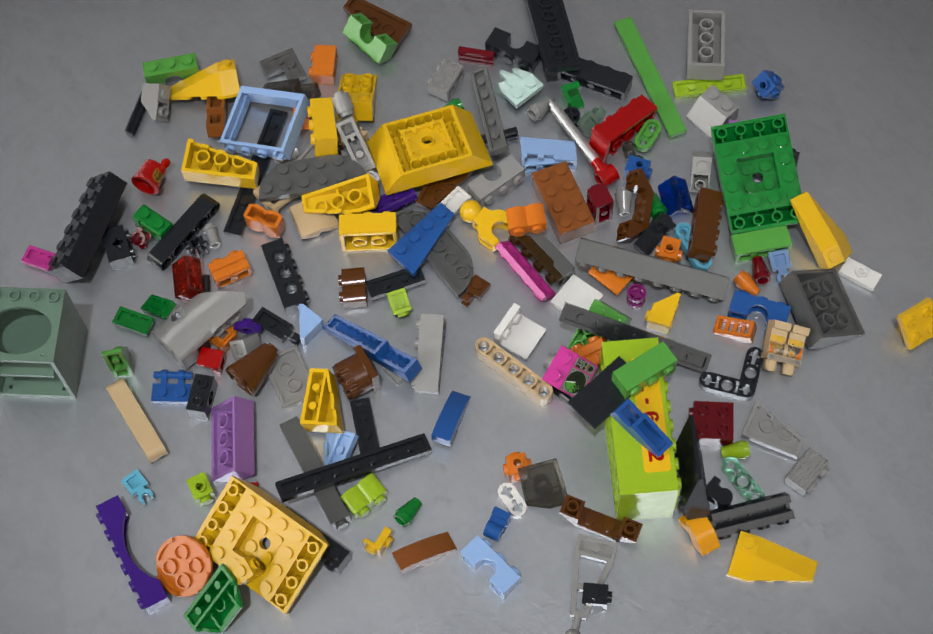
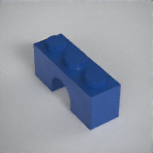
M735 290L727 317L747 320L751 313H760L766 319L764 329L767 330L768 320L787 322L791 306L784 302L768 300L764 296L757 297L746 291Z

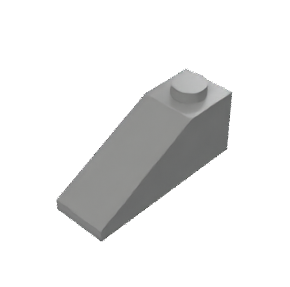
M351 114L336 121L335 125L352 160L358 162L365 171L375 168L376 165L354 115Z

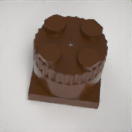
M361 345L353 347L355 354L334 364L332 367L336 381L342 385L344 395L348 400L371 389L375 394L381 391L379 376Z

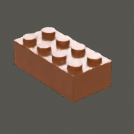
M566 161L532 173V186L540 203H543L545 214L559 244L594 232L595 220Z

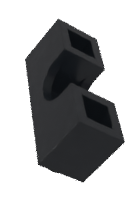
M495 27L485 42V50L493 51L494 58H499L507 64L515 65L522 70L533 73L541 60L538 45L526 41L521 48L510 47L511 33Z

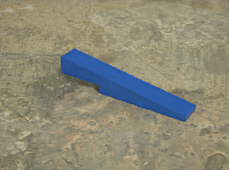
M336 314L323 326L326 332L352 348L361 345L367 357L409 383L422 370L416 358L390 346L388 341Z

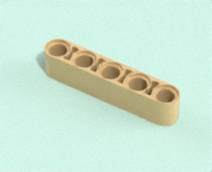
M481 337L475 342V353L479 360L537 404L547 406L552 402L553 388L549 383L542 380L541 377L489 338ZM487 347L488 350L481 351L480 348ZM496 358L503 359L502 362H496L494 360ZM512 369L518 370V372L515 374H512L509 371ZM526 381H532L533 384H532V385H526L524 382H526ZM541 392H547L549 395L546 397H542L539 394Z
M123 377L105 387L150 463L168 454Z

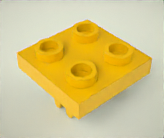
M929 297L897 315L898 327L901 330L905 346L909 350L933 337V299Z

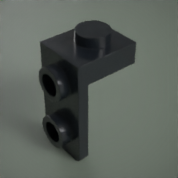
M662 212L653 218L648 228L641 233L633 245L642 254L649 255L662 237L672 231L676 224L669 215Z

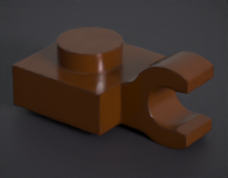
M475 274L471 278L466 292L461 297L463 300L461 304L469 307L474 298L480 301L490 289L491 284Z

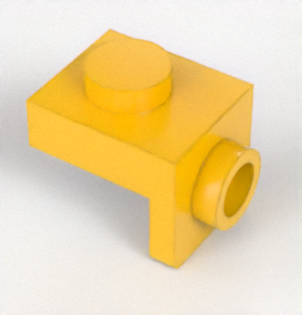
M385 526L375 543L364 538L362 541L365 547L364 550L371 555L377 554L382 556L385 549H389L393 544V532Z

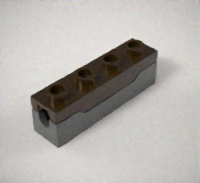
M528 232L521 237L509 235L508 240L520 249L521 254L533 263L536 271L542 272L545 275V279L550 285H554L558 289L573 274L575 275V267L542 233L534 234Z

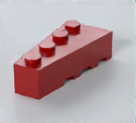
M641 94L636 99H631L625 107H620L612 116H607L601 124H596L592 128L589 144L603 163L607 162L606 158L609 154L614 156L618 152V148L622 143L627 144L635 132L638 134L647 120L654 119L658 107Z

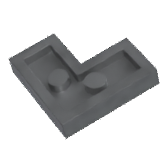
M293 48L260 61L267 79L282 72L285 73L290 85L307 79V75Z

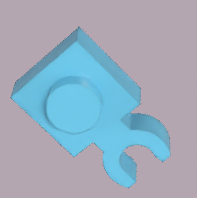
M135 469L121 480L133 498L138 495L142 505H146L143 500L144 496L149 495L152 499L155 498L152 491L146 489L150 485L138 469Z

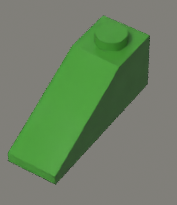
M117 346L111 350L101 352L114 378L134 375L131 353L127 346Z

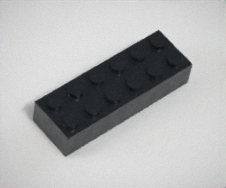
M110 171L91 177L86 184L87 189L79 198L80 204L71 215L72 220L64 230L65 235L57 244V252L49 261L48 273L64 283L84 277L125 190L126 181Z

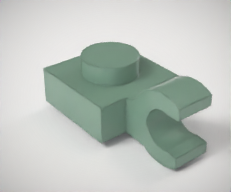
M602 106L599 109L594 107L591 111H586L576 124L586 137H591L592 128L596 124H601L598 120L606 111Z

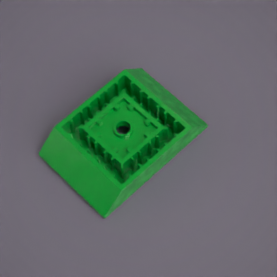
M785 113L711 127L713 152L731 235L798 224L799 220L790 199L802 193ZM759 174L763 180L760 183H755L752 180V176Z

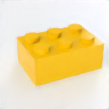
M396 212L345 213L339 215V237L342 251H380L391 248L398 241Z

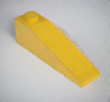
M225 59L221 62H216L170 86V100H190L193 97H201V100H207L209 96H217V99L237 97L240 83L235 60Z

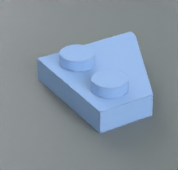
M344 431V434L326 433L324 466L350 458L359 436Z

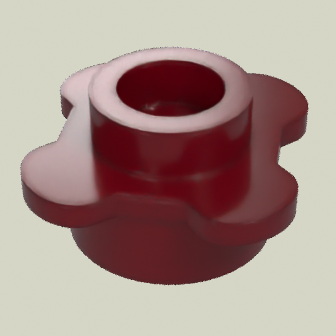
M138 227L132 234V243L139 246L140 249H145L152 235L145 232L142 227Z

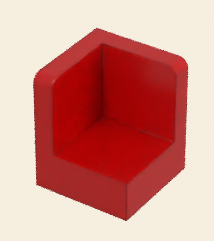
M201 347L197 365L212 368L214 375L222 376L227 358L224 351Z

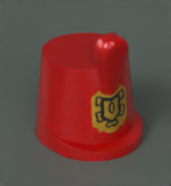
M164 158L161 164L152 159L145 160L132 177V184L138 190L148 195L158 194L161 182L166 174V168L170 166V160Z

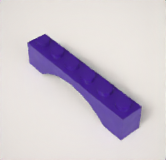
M117 495L97 505L96 508L99 513L96 514V517L101 525H105L107 530L104 533L108 541H113L115 545L112 547L116 558H121L123 562L120 567L124 575H129L131 579L128 584L132 592H137L139 595L137 603L141 610L145 609L148 614H151L170 604L171 601L161 582L141 571L131 559L127 545V528L130 517L119 496Z

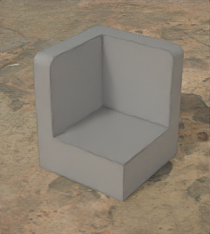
M258 333L242 335L229 341L234 360L242 358L261 345Z

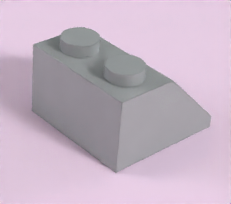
M712 85L699 96L686 115V119L712 140L711 127L728 124L730 119L736 120L739 106Z

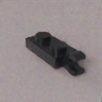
M262 307L253 318L255 323L262 325L261 330L282 343L286 338L294 345L298 346L301 343L300 335L292 331L294 329L293 324Z

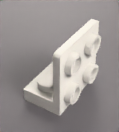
M513 303L493 332V338L496 344L527 360L546 333V329L522 316L521 306Z

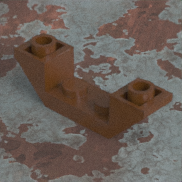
M641 168L628 172L626 177L625 189L637 194V197L635 199L632 220L619 223L617 242L631 239L649 226L654 191Z
M566 494L559 514L573 525L614 542L636 544L643 525L642 523L623 517L622 521L584 507L586 501Z

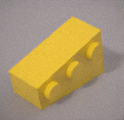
M332 97L310 99V106H307V117H311V120H308L309 131H312L310 140L311 145H314L315 157L338 155V137Z
M310 368L300 419L301 426L307 432L344 434L336 377L329 369Z

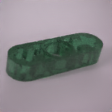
M726 457L722 461V473L745 502L751 500L752 494L754 496L759 495V498L765 497L762 489L735 457ZM727 463L729 465L734 464L733 470L731 468L726 469ZM745 478L748 481V485L741 487L738 485L737 480Z

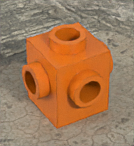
M663 236L661 245L656 246L654 256L675 263L677 261L681 262L683 251L680 250L681 239Z
M513 452L505 457L506 464L502 465L505 476H509L510 483L530 479V470L533 469L530 458L526 459L525 452Z

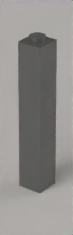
M296 416L280 424L281 431L302 472L322 467L323 464L304 428L301 426L298 417ZM334 486L313 492L333 531L336 529L341 530L348 526V523L351 522L350 516Z

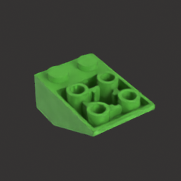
M594 299L589 308L592 312L628 325L632 320L631 317L600 299ZM578 328L567 348L571 349V347L579 343L583 346L589 343L588 339L596 336V334Z

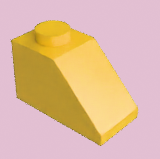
M676 293L654 303L652 309L647 310L644 320L647 321L646 328L669 335L681 294Z

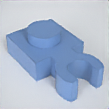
M787 249L767 254L771 271L778 272L776 277L778 284L782 281L781 276L786 277L790 273L787 269L792 267Z

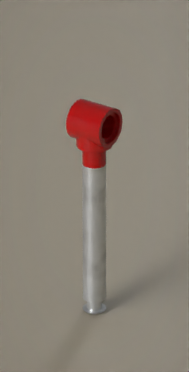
M556 99L550 100L547 103V106L551 108L550 111L595 169L594 178L597 184L605 183L608 187L619 180L620 176L616 168L607 162L603 163L562 107L555 103Z

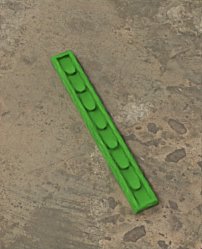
M628 17L615 21L614 26L651 102L658 107L656 113L669 139L686 134L687 129L632 18Z

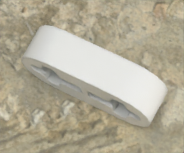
M511 483L501 484L498 488L500 501L513 518H523L527 512L525 501ZM504 489L507 491L511 490V499L507 495H503ZM514 502L518 507L522 506L520 513L514 511Z

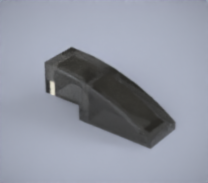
M299 78L266 83L263 89L305 94L309 101L312 98L321 97L317 82L301 85Z

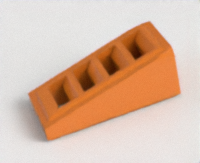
M718 315L713 334L753 344L757 326L755 321ZM723 322L726 323L724 330L721 329ZM732 324L733 329L732 331H729L730 325Z

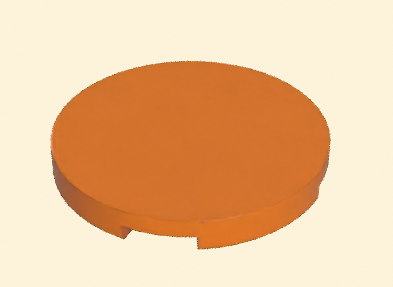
M188 535L172 537L161 545L156 554L157 578L163 588L174 596L189 597L200 593L212 576L213 564L211 555L206 546L195 537Z

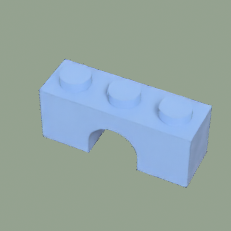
M477 535L460 551L461 558L474 571L482 565L494 567L496 572L489 579V586L504 600L521 583V573L514 566L510 567L506 563V558L500 552L496 553L486 538L481 539Z

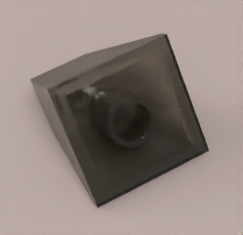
M556 458L517 468L527 506L550 509L563 504L567 492Z

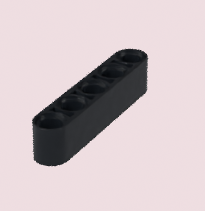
M205 193L201 194L150 250L147 255V261L161 271L166 270L187 247L186 241H189L192 236L196 237L215 216L220 208V203Z

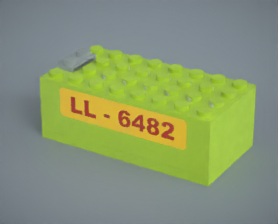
M658 337L602 342L599 373L618 356L628 363L659 344ZM664 376L660 377L659 381L653 386L649 387L647 385L642 388L638 395L629 398L673 442L659 458L635 440L611 415L604 421L615 516L620 521L623 520V517L631 520L673 517L674 510H677L678 497H680L682 485L681 478L677 477L679 462L678 458H675L676 440L672 438L674 426L673 420L669 416L671 403L670 400H667L668 382L664 380Z

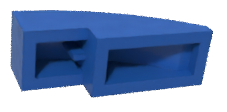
M455 391L450 393L431 434L432 441L451 447L471 396Z
M629 398L624 400L610 414L635 440L657 458L673 444L646 413H642Z

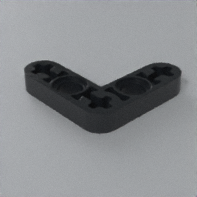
M758 347L748 349L740 379L713 372H704L699 377V387L706 392L741 401H750L756 391L763 358L760 357L763 351ZM753 353L757 354L758 357L756 358L755 365L751 364ZM753 370L756 376L748 378L745 375V371ZM706 378L710 379L709 385L705 384ZM717 380H719L718 388L715 387ZM724 382H728L732 385V389L726 391L721 385ZM736 385H738L737 393L734 392ZM745 388H748L747 395L743 394Z

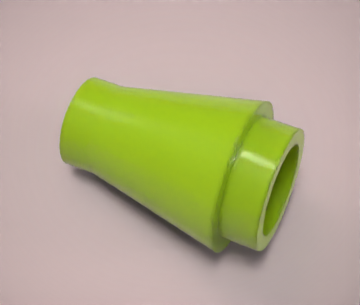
M740 440L721 447L722 459H746V457H751L748 441Z

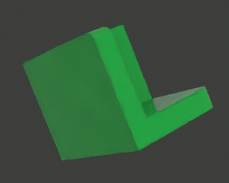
M578 81L561 86V97L566 108L575 107L578 110L584 108V102L580 95L581 86Z

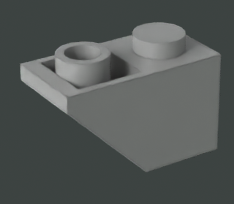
M143 83L142 104L153 120L168 122L171 87L163 84Z
M692 151L690 192L698 193L700 187L709 189L712 162L711 152Z

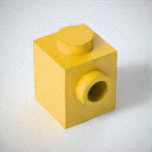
M254 555L242 557L227 567L236 578L238 585L248 584L263 574L260 564Z

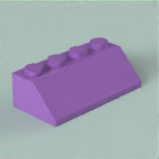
M233 396L211 408L212 482H228L231 476L245 480L255 475L254 401Z

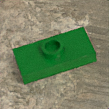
M152 294L140 309L146 314L166 319L176 306V303L173 300Z
M120 306L112 323L115 326L148 337L155 319Z

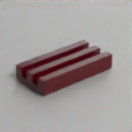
M459 46V62L494 66L493 51Z

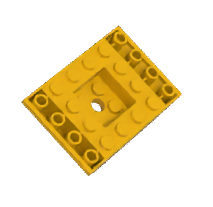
M455 105L445 106L382 124L367 141L386 195L493 165L472 112Z
M231 476L195 536L206 546L211 559L219 566L224 563L229 567L242 557L254 555L260 564L263 574L245 585L285 614L290 610L329 546V543L318 529L259 487L235 476ZM265 537L270 540V547L268 549L264 548L262 544Z

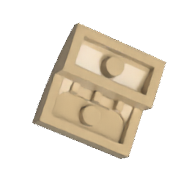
M302 202L289 208V212L302 240L319 237L320 232L336 230L339 227L334 214H305Z

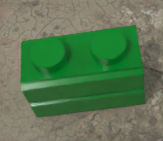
M145 204L132 216L135 226L137 228L142 227L145 232L151 233L152 238L157 241L173 226L172 222Z

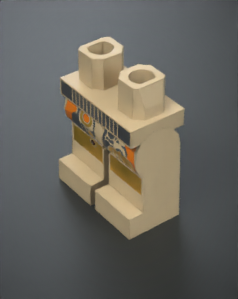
M768 320L763 352L760 357L764 359L763 369L775 372L777 362L782 363L780 374L793 376L795 367H800L806 336H809L810 328L779 320Z

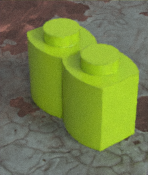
M371 473L357 485L347 490L340 498L355 519L367 516L370 513L371 507L383 504L388 494L375 475Z

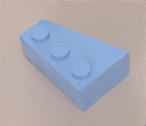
M520 137V161L525 169V174H532L564 161L567 162L570 170H577L575 142Z

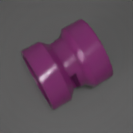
M633 284L628 288L626 302L633 309L643 307L646 299V289L641 284Z

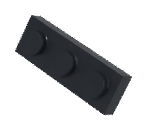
M419 267L415 277L406 269H402L365 281L372 301L387 296L386 293L404 287L407 290L426 283L421 267Z
M369 397L350 401L356 435L359 436L360 454L379 448Z

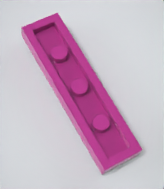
M503 241L497 244L495 248L500 252V256L507 260L512 270L519 274L523 279V283L531 288L536 298L541 301L554 298L556 293L510 241Z

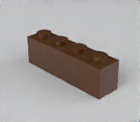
M700 187L695 197L686 257L709 262L710 258L716 255L718 246L715 245V241L718 240L720 233L717 227L722 219V215H719L724 205V201L721 200L722 192Z

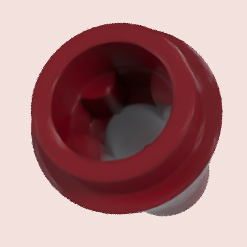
M762 256L754 257L752 259V279L757 285H765L770 282L771 273Z

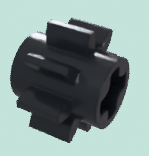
M202 235L199 237L192 236L189 241H186L188 246L186 252L187 254L191 253L192 259L195 257L202 259L205 253H209L207 249L209 246L208 241H203Z

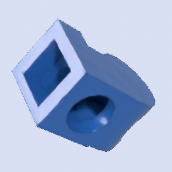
M495 506L485 526L483 535L499 542L511 521V513Z

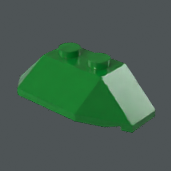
M224 563L219 566L183 615L191 628L196 632H224L244 606L241 588Z

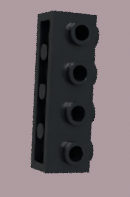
M320 531L329 543L320 561L324 563L323 566L331 572L335 571L340 575L351 562V553Z

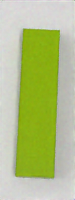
M744 74L723 76V80L691 79L673 81L674 99L699 98L712 85L724 95L746 92L747 87Z

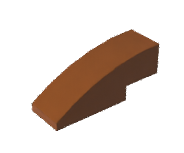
M209 96L206 104L208 138L221 137L227 123V99H217V96Z
M444 532L407 545L392 552V555L403 575L419 566L422 568L456 551L457 548L449 533Z

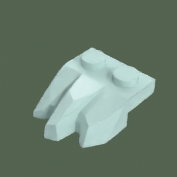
M515 67L512 69V73L500 70L499 78L502 82L494 85L496 94L504 102L507 100L516 109L543 89V84L532 73Z

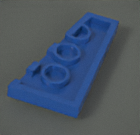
M440 203L387 250L388 254L415 277L421 264H424L428 254L434 249L438 239L444 234L454 219V213L444 204Z

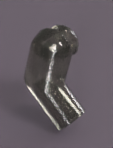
M632 141L624 142L622 150L625 159L628 160L630 155L644 159L643 156L635 153V145Z

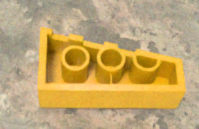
M188 138L181 168L185 181L252 189L258 187L260 170L257 162L237 155H230L226 151L211 148L207 144H200Z

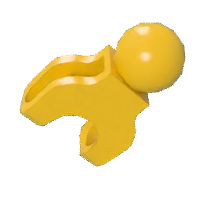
M467 200L462 203L459 209L460 216L463 221L472 223V227L478 233L479 243L491 252L497 251L495 247L499 240L492 231L500 228L508 231L506 211L500 209L489 210L486 207L482 209L479 202L475 200Z

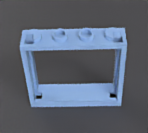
M241 86L219 142L225 148V151L229 153L237 152L246 156L257 155L261 158L271 157L279 161L282 159L290 160L305 122L307 106H310V101L305 94ZM250 102L296 108L281 148L236 141Z

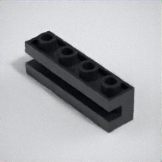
M580 58L581 70L557 73L558 80L566 83L578 81L583 89L623 103L627 97V91H630L633 80V76L626 72H620L609 66H603Z
M781 492L710 510L711 516L708 519L715 530L717 538L723 540L730 538L731 534H740L741 531L750 533L751 529H767L770 527V524L777 523V525L787 524L795 516L789 505L791 503L790 495L786 492Z

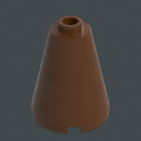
M263 343L229 365L225 372L232 380L234 379L238 383L237 385L250 396H254L278 358L276 353L278 349L271 343Z

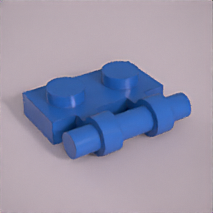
M166 369L154 371L153 378L161 379V382L153 383L151 403L187 405L192 384H185V380L193 379V372H186L185 370L173 372ZM168 379H178V384H169Z

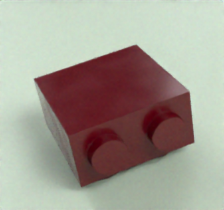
M694 401L692 408H689L688 417L694 416L700 445L726 446L732 444L734 440V403Z

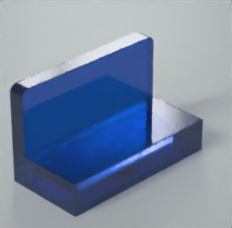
M672 176L658 185L661 201L667 208V215L672 217L678 212L687 215L693 213L694 208L685 179Z

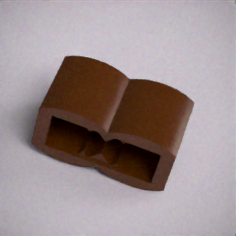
M364 267L341 269V275H338L339 286H342V292H339L340 303L344 304V309L367 307Z

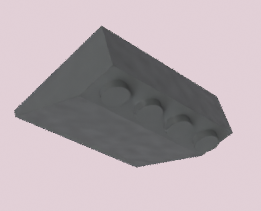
M835 268L791 271L779 283L789 306H791V311L798 326L810 328L809 336H806L805 339L808 349L825 348L865 335Z

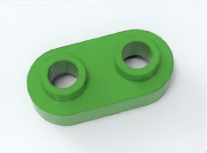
M650 119L644 123L634 140L636 150L647 152L652 148L662 130V125L658 120Z

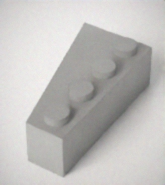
M421 313L420 319H417L416 330H419V338H415V349L418 352L417 357L414 358L418 360L422 370L411 381V388H414L416 393L439 395L441 381L440 364L443 362L442 345L445 342L443 328H446L444 315Z

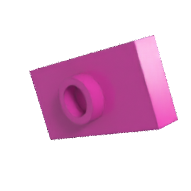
M29 245L21 261L23 264L47 272L49 261L55 256V253Z

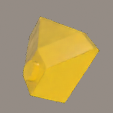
M368 173L302 195L301 198L305 214H359L375 209L380 200L377 180Z
M807 191L790 199L818 267L830 269L844 262L852 253V249L843 231Z
M741 531L727 576L746 582H813L818 562L762 537Z

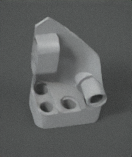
M236 291L199 293L180 308L173 309L167 318L150 333L187 370L197 361L199 356L198 348L212 336L214 338L220 336L240 318V310L246 306V293Z

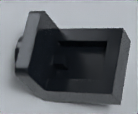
M583 583L582 605L601 606L607 610L608 604H612V591H609V586L607 584Z

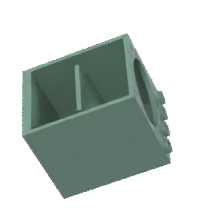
M0 287V396L76 399L87 327L66 289Z

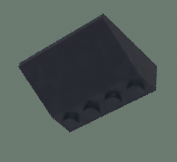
M691 415L688 417L676 441L675 458H678L679 462L677 477L681 478L682 485L680 496L683 498V500L679 501L681 513L685 512L687 520L711 516L702 452L694 416Z

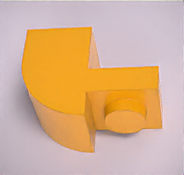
M686 515L678 518L680 525L689 533L693 547L702 556L720 547L715 530L707 517L687 520Z

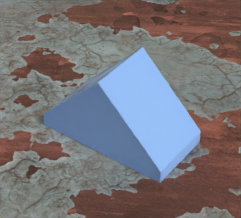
M299 304L300 340L302 346H307L323 330L324 323L323 319L307 306Z

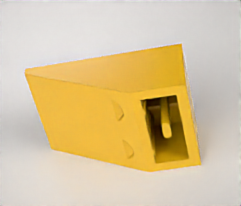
M347 73L341 75L338 91L344 90V93H349L354 106L353 115L357 121H373L377 75L370 73L363 75Z

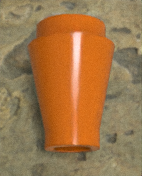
M744 270L732 280L736 287L751 295L756 296L761 291L749 272L746 273Z

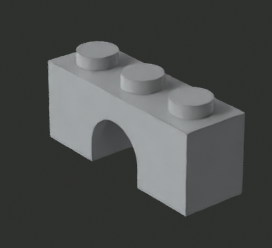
M512 154L496 164L497 174L500 176L498 180H487L481 174L467 184L468 194L472 196L473 200L479 202L481 207L490 205L495 198L506 194L511 187L519 185L524 180L525 169Z

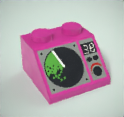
M561 345L542 380L574 397L578 391L582 390L591 381L599 366L566 346Z

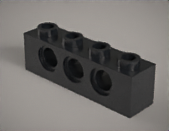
M283 238L261 245L286 315L290 316L298 313L299 304H304L308 307L307 302L310 299L307 291H302L301 286L304 284L301 275H296L295 270L298 269L296 262L289 257L292 254L289 244H284ZM284 275H290L288 278H283ZM292 290L296 291L293 294H289V292Z

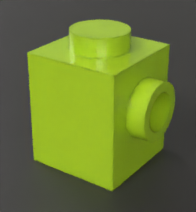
M205 472L186 480L198 507L209 505L217 498Z

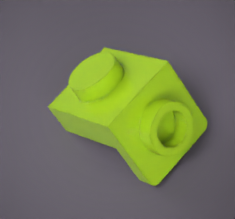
M405 287L386 293L393 315L398 314V317L409 314L412 306H410Z

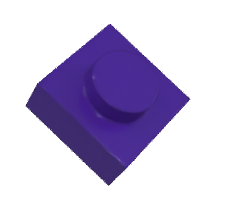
M244 318L243 321L234 323V330L244 334L260 333L262 325L255 323L253 319Z

